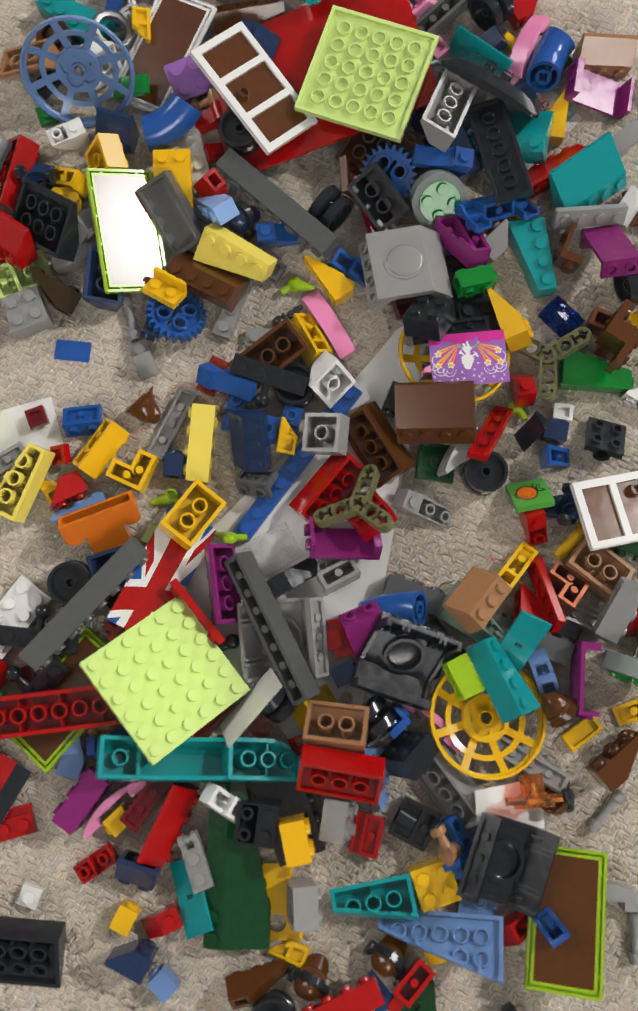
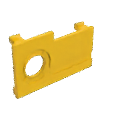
M279 862L263 863L262 871L264 878H266L267 896L270 898L271 916L278 913L286 919V926L281 931H274L270 928V941L303 939V931L294 932L288 923L287 879L293 876L292 867L287 868V865L280 867Z

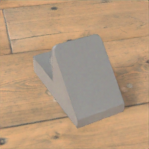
M145 338L128 345L133 356V362L142 380L160 374Z

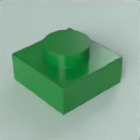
M40 107L35 108L42 128L59 123V120L51 117Z

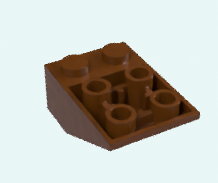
M631 729L622 730L617 735V739L613 743L606 744L602 749L603 752L598 757H592L588 761L589 765L585 767L601 787L612 793L629 778L638 752L637 731Z

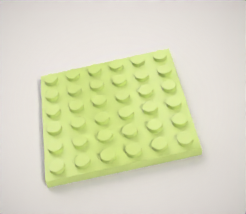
M333 5L295 103V111L401 143L437 48L439 36Z
M180 596L178 598L175 597L79 663L81 669L152 766L250 691V688L217 644H213L207 637L208 632Z

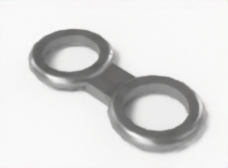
M127 0L128 4L118 12L102 10L92 18V20L98 23L105 19H111L121 24L126 33V38L122 41L126 49L132 44L134 37L132 6L138 7L135 0ZM97 28L95 36L102 41H108L101 35L99 29ZM114 43L117 52H121L122 49L119 45Z

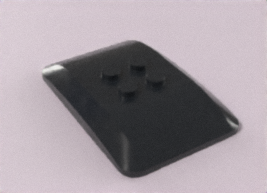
M448 50L441 57L439 63L443 67L523 113L538 119L542 107L539 97L526 82L515 76L509 69L501 68L491 59L487 60L478 54L463 50Z

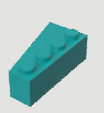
M73 0L35 1L39 13L44 19L59 15H77L92 19L99 12ZM105 19L100 22V24L112 32L117 30L114 20ZM72 20L64 21L68 30L88 31L89 24ZM99 29L101 35L109 41V36ZM70 36L72 40L76 38L82 44L84 43L85 37Z
M545 218L509 221L508 239L510 247L518 259L519 267L523 270L524 278L533 298L552 296L557 289Z
M495 636L484 639L466 649L503 724L541 707Z
M410 874L329 890L332 910L335 916L419 921Z

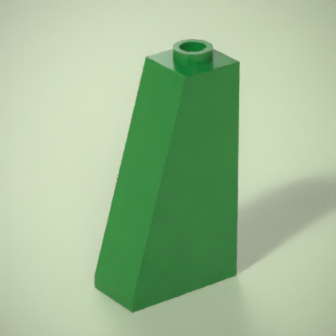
M576 351L559 361L558 389L624 394L627 390L633 388L634 377H632L631 370L623 367L619 371L615 369L609 374L604 371L609 362Z

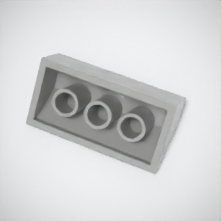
M447 68L444 69L420 120L428 143L444 153L456 138L478 88L475 84Z
M445 742L441 745L447 754L461 765ZM439 751L417 781L444 818L458 813L467 830L477 825L475 791L480 789L470 776L461 773L451 766Z

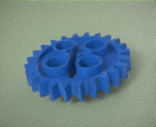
M386 144L385 149L382 145H379V151L372 149L373 155L366 154L368 161H362L365 168H359V170L364 172L375 162H379L381 165L382 159L386 157L389 164L383 169L390 173V176H392L391 180L403 197L409 198V190L411 191L412 184L416 181L414 177L419 175V173H414V169L417 167L411 166L412 158L408 159L410 152L403 154L404 147L399 148L397 151V145L394 144L391 149L390 144ZM400 166L405 170L402 177H399L397 174V169Z
M190 293L189 295L187 294L186 298L175 309L150 297L145 314L146 321H149L148 327H153V333L159 332V338L166 336V341L172 338L173 343H176L177 339L183 343L185 338L190 342L191 337L196 339L197 335L202 333L207 319L205 315L206 309H202L203 303H198L199 297L192 298L193 293Z

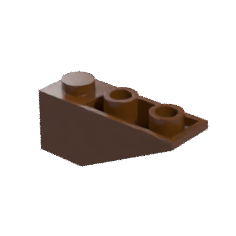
M276 959L269 964L263 966L256 965L249 970L235 971L231 975L226 976L228 1002L232 1009L235 1010L254 1004L287 974L289 967L285 959Z

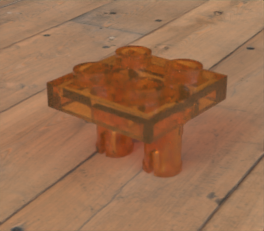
M542 773L518 775L521 791L520 797L505 798L506 806H514V810L556 807L555 802H563L562 793L547 794L545 792Z

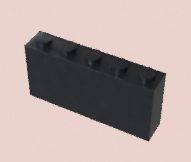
M297 782L251 783L256 799L282 802L280 818L304 812L305 818L309 817L311 826L309 839L313 838L315 854L326 850L325 843L328 842L319 840L320 827L318 824L321 823L318 811H313L311 804H314L311 793L296 790ZM278 828L277 843L274 851L279 865L282 867L286 865Z

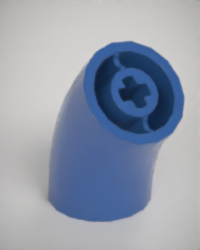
M554 26L548 27L534 49L526 72V83L534 92H549L559 84L563 68L575 49L574 41L566 32Z
M172 93L167 101L158 109L141 116L143 133L149 151L153 152V150L163 149L181 139L196 124L202 113Z
M423 591L388 593L358 603L359 607L376 600L382 612L399 616L422 626L425 625L427 619L428 605Z

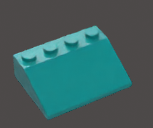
M507 111L525 164H545L554 111H541L538 119L522 111ZM472 133L471 141H472L473 146H474V148H475V150H476V152H477V154H478V157H479V159H480V161H481V163H482V160H481V157H480V154H479V151H478V148H477V145H476V141H475L474 135H473V133Z
M606 132L549 172L553 211H555V208L600 205L627 186L626 170L611 132Z

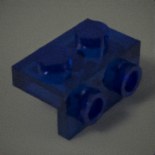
M559 295L549 302L538 314V317L559 337H563L577 329L585 321Z

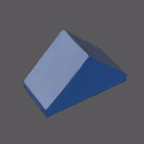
M548 444L539 450L540 469L570 467L568 448Z
M549 906L540 911L537 918L533 919L553 949L571 936Z

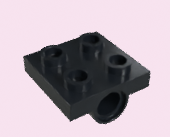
M589 417L586 425L584 450L593 452V458L598 461H606L610 457L621 460L624 456L626 426Z
M405 795L387 832L424 852L431 839L429 831L439 822L442 815Z

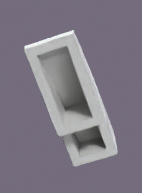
M208 782L199 801L236 824L240 799L231 795L219 785Z

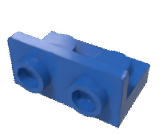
M101 404L63 408L62 427L67 437L93 435L102 424Z
M393 703L391 706L398 713V717L387 729V732L395 739L411 723V720L408 718L410 716L409 712L402 705L396 706Z

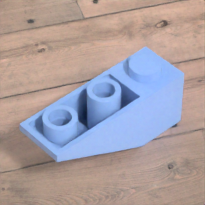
M227 194L195 199L198 204L196 208L199 214L204 215L206 219H210L213 223L223 225L240 214L232 197Z

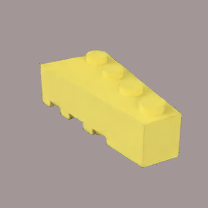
M215 222L205 226L193 257L195 261L261 282L272 275L278 259Z
M192 403V407H189L188 418H191L190 426H187L186 437H189V444L185 446V456H187V464L183 466V475H186L185 480L195 481L197 478L200 482L208 483L211 481L214 455H211V452L214 451L216 445V436H213V432H216L218 429L219 421L215 416L216 412H220V405Z
M32 443L26 446L14 462L15 465L10 471L5 473L4 479L0 483L1 516L15 522H25L55 453Z

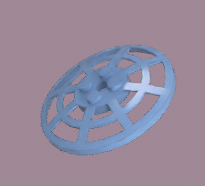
M59 15L40 22L27 35L19 60L22 81L33 101L51 117L63 123L77 118L68 115L71 104L81 107L94 106L95 110H97V107L103 108L101 103L109 99L115 90L125 95L119 106L112 111L123 113L128 107L135 89L134 64L125 45L107 27L83 16ZM72 20L89 24L87 32L75 29L62 30L58 21ZM49 24L55 34L46 40L42 48L30 46L31 40L36 33ZM97 28L110 36L119 45L122 52L112 53L110 48L95 36ZM67 36L85 37L82 46L71 45ZM58 39L64 46V49L59 54L48 51L51 44ZM92 42L97 43L107 55L97 57L90 50ZM27 53L39 56V70L42 78L33 83L27 70ZM45 58L56 62V72L47 75ZM127 60L130 72L128 88L118 83L119 69L117 61ZM111 62L113 79L102 74V64ZM81 66L84 72L79 73L74 67ZM60 80L68 88L67 94L65 95L59 91L52 82ZM101 81L110 87L104 94L98 97L95 88ZM47 86L55 96L64 101L62 110L59 111L48 104L39 95L37 90ZM75 92H88L91 99L79 100L75 99L74 95ZM80 117L84 127L96 126V117Z

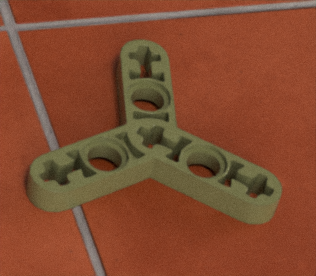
M585 326L573 330L550 345H546L531 337L533 344L538 346L537 350L533 353L527 351L528 346L516 350L539 362V395L543 401L552 402L557 397L558 362L591 342V331ZM579 334H586V339L580 338ZM574 337V340H576L577 345H574V342L571 338ZM564 342L571 344V348L567 351L560 349L561 344ZM541 350L546 355L552 353L553 358H548L546 360L545 355L541 354ZM547 370L554 372L553 377L550 379L543 377L544 372ZM546 384H550V390L553 392L550 393L549 397H546L544 394L547 392Z
M368 464L362 468L350 498L320 508L314 512L313 520L319 528H325L355 516L360 517L381 533H388L394 528L395 524L391 515L371 501L380 478L377 466ZM369 486L367 491H360L363 487ZM339 509H345L342 514H336ZM370 511H376L375 515L367 516Z

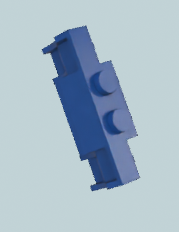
M493 194L455 203V215L465 220V227L473 230L474 233H482L484 230L492 228V221L511 216L520 217L521 220H531L532 217L538 216L540 208L536 207L528 197L497 207Z
M229 394L221 425L222 431L230 433L228 410H246L248 401ZM285 404L282 417L286 418L298 436L304 409ZM267 415L270 445H276L281 418Z

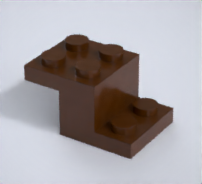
M628 299L614 312L595 341L596 344L614 354L604 369L609 374L615 369L619 371L630 359L632 350H635L638 346V328L626 321L632 312L629 309L633 304Z

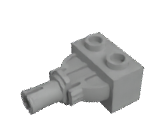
M316 559L317 581L326 596L360 579L361 571L354 559Z

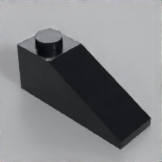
M309 557L267 580L275 598H280L316 577L317 561Z

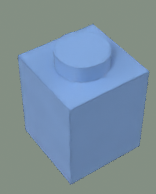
M164 963L160 968L156 966L149 973L150 979L146 986L164 1004L179 988L181 980Z

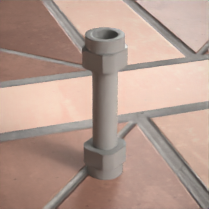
M123 297L121 303L127 315L130 329L128 334L130 342L134 343L142 340L134 317V303L132 297Z
M619 789L610 795L612 797L596 818L592 817L588 821L587 826L593 832L597 833L603 827L601 824L618 803L622 805L627 796Z
M629 912L631 950L628 951V958L630 964L638 965V913Z

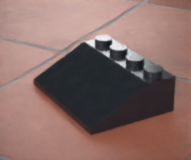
M24 177L13 219L30 229L35 247L57 259L74 262L79 246L77 203Z
M0 916V983L60 988L66 944V922Z

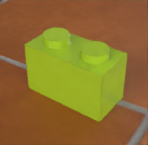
M467 653L461 654L442 664L441 667L459 702L465 701L486 690Z

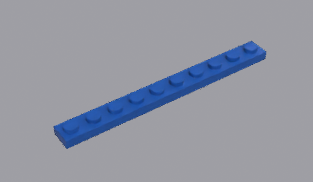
M352 386L331 409L327 407L323 413H342L347 415L363 392ZM302 441L296 447L295 454L290 455L278 471L279 477L271 487L273 497L271 499L258 497L233 529L236 534H247L248 543L315 455L302 451Z

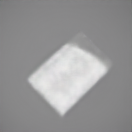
M286 522L235 549L236 553L252 551L264 577L304 556Z

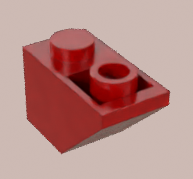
M214 167L193 185L201 197L220 194L228 195L226 182Z
M77 470L59 477L49 508L51 511L56 509L60 511L66 508L69 503L85 498L88 488Z
M543 508L519 513L528 545L532 547L548 542L546 512Z

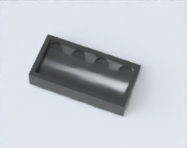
M171 170L161 172L136 190L174 257L199 244L204 228Z

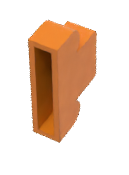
M132 490L58 517V530L65 542L71 546L80 545L84 539H87L94 554L123 545L131 537L128 525L135 524L140 520L138 502Z

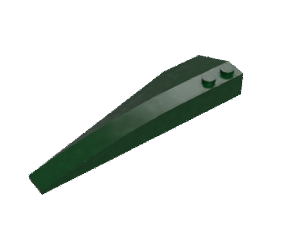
M214 783L240 800H250L245 783ZM210 808L206 858L215 887L205 890V896L214 931L203 934V948L222 951L269 949L271 903L270 898L267 896L266 878L263 876L262 857L259 855L258 847L233 843L236 824Z

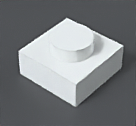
M555 403L552 419L569 422V425H571L574 405Z
M25 882L16 904L36 910L45 888Z

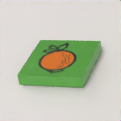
M543 478L505 485V490L516 513L555 506V500Z

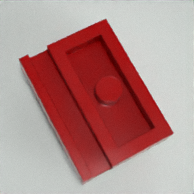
M32 802L12 807L0 826V842L38 831L34 811H32Z
M358 810L354 822L356 824L355 835L351 837L349 852L377 860L386 818Z

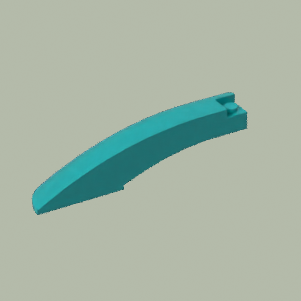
M100 735L96 750L95 780L204 783L297 782L301 758L296 755L289 745L276 739L238 737L231 747L228 748L225 737H189L152 766L131 736Z

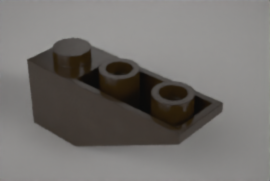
M30 266L28 273L52 307L71 318L82 297V294L79 293L80 291L73 286L67 287L62 284L63 281L55 276L51 278L40 267Z

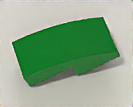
M135 75L133 97L139 98L150 94L149 75ZM130 76L120 77L118 83L128 88ZM117 90L113 93L114 99L121 100L125 97V95Z

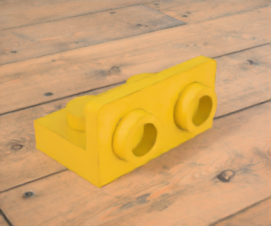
M155 267L153 269L154 276L142 287L143 293L175 309L187 296V283L167 271Z

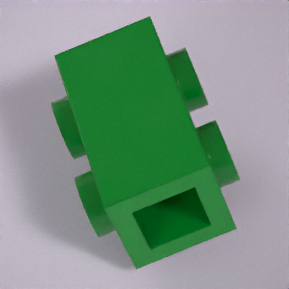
M491 264L478 265L475 268L460 269L455 272L452 285L458 298H469L479 293L486 294L489 288L493 290L498 281V275L493 270Z

